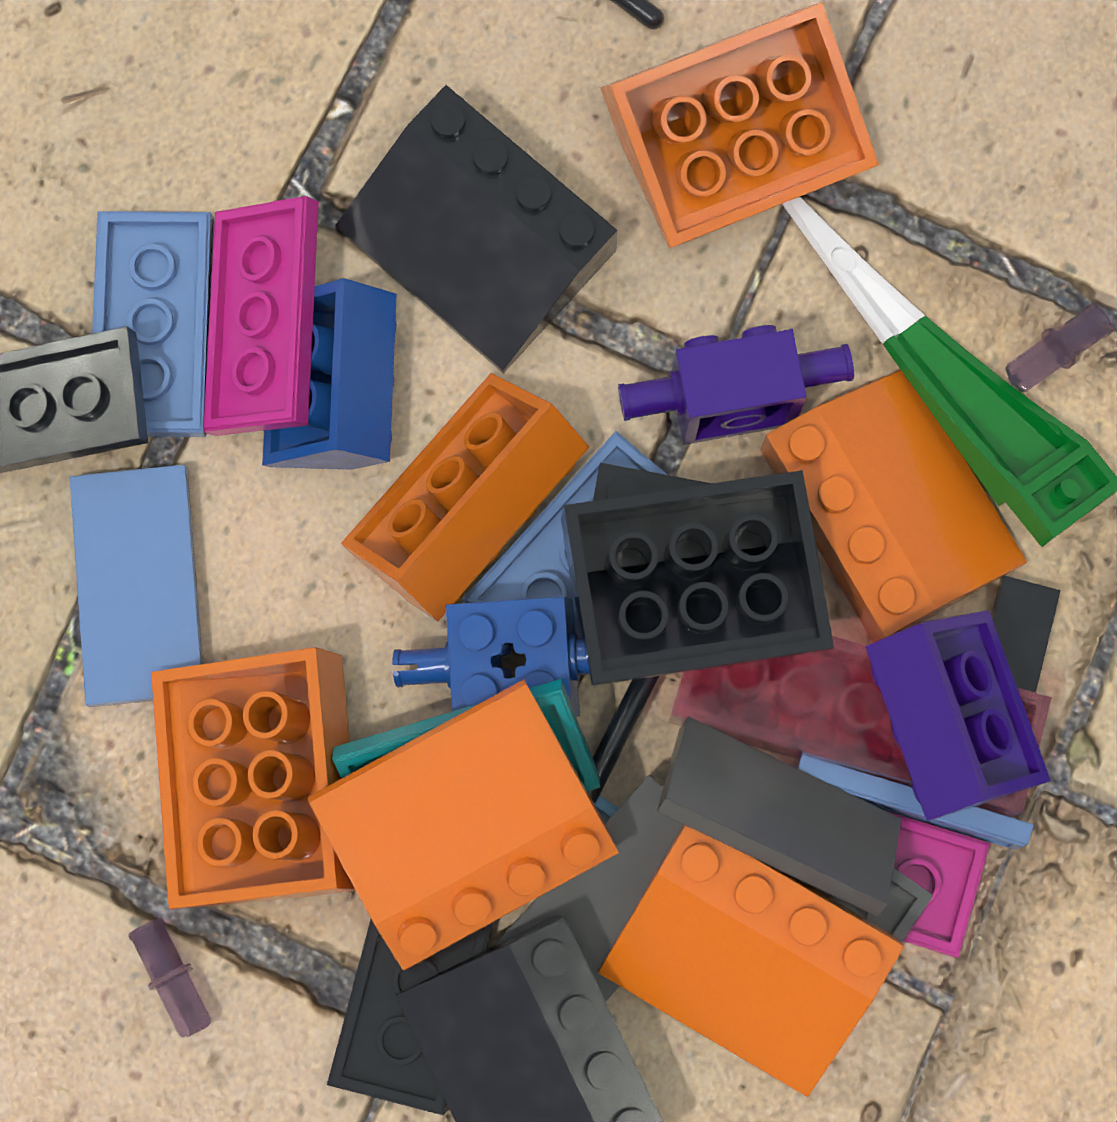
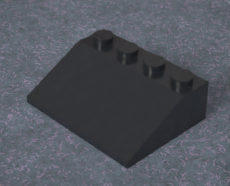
M447 85L406 126L335 225L342 235L503 374L616 252L618 233L615 227Z
M803 470L564 505L561 524L592 686L834 649Z
M556 915L395 995L455 1122H663L564 916Z

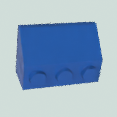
M345 278L315 286L308 425L264 430L262 466L271 468L353 470L390 462L394 348L397 327L396 293Z

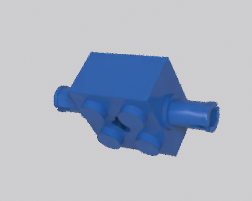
M567 597L447 604L448 641L444 648L395 649L393 651L392 665L418 666L416 670L393 671L396 687L447 683L451 689L452 711L479 704L522 680H525L528 687L532 688L562 679L575 715L579 717L578 681L580 680V675L590 674L583 639H578L575 633L573 599ZM514 645L515 653L525 654L526 665L516 668L514 678H512L510 669L502 667V656L510 654V646Z

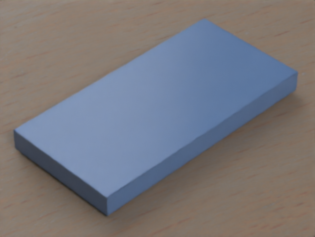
M97 211L92 334L122 327H129L136 332L148 437H206L203 429L212 273L213 216L211 212Z
M615 431L462 599V602L477 603L552 597L571 598L574 605L575 633L578 639H583L561 524L564 505L593 501L600 463L667 474Z
M185 465L70 476L85 705L90 708L153 701L151 672L203 664L188 469Z

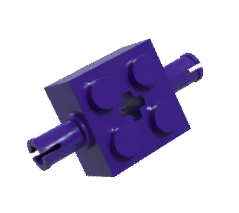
M774 325L753 327L742 332V338L719 342L718 336L715 335L696 337L686 341L684 348L676 349L673 368L671 371H668V377L625 385L624 383L618 384L622 416L624 421H629L632 418L675 411L676 416H678L683 445L777 429L799 417L807 398L805 388L841 381H853L854 365L848 344H843L840 347L798 354L793 329L777 331Z

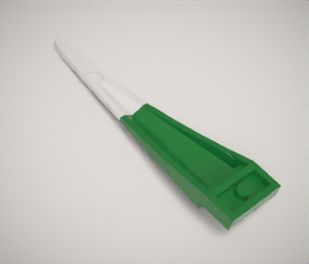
M801 197L782 204L996 504L1001 506L1006 503L1041 547L1052 541L1117 492V476L1088 440L1002 379L926 317L862 259Z

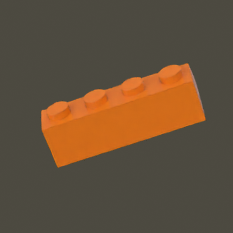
M490 373L340 544L409 603L438 622L446 613V605L459 602L463 592L482 570L497 558L502 547L522 524L536 513L538 506L555 486L571 473L576 462L590 446L552 403Z

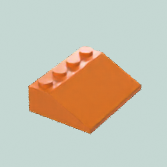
M822 2L803 7L600 87L620 143L668 248L675 247L879 165Z
M901 370L821 404L765 435L760 451L774 474L803 470L816 546L873 643L922 623L1027 563L970 466Z
M318 647L151 672L169 909L300 898L356 891L308 802L309 796L341 779L332 759L333 747L350 742L342 655Z
M525 680L514 684L308 797V802L374 925L403 971L619 853L600 813Z
M683 824L598 970V974L808 1097L873 1002L902 952L904 945L896 936L797 878Z

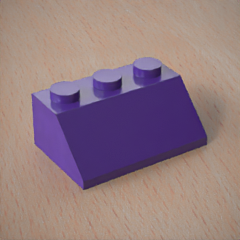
M989 610L922 622L865 646L872 665L873 679L882 693L892 722L893 736L901 747L912 779L913 793L921 804L926 821L960 812L1051 781Z

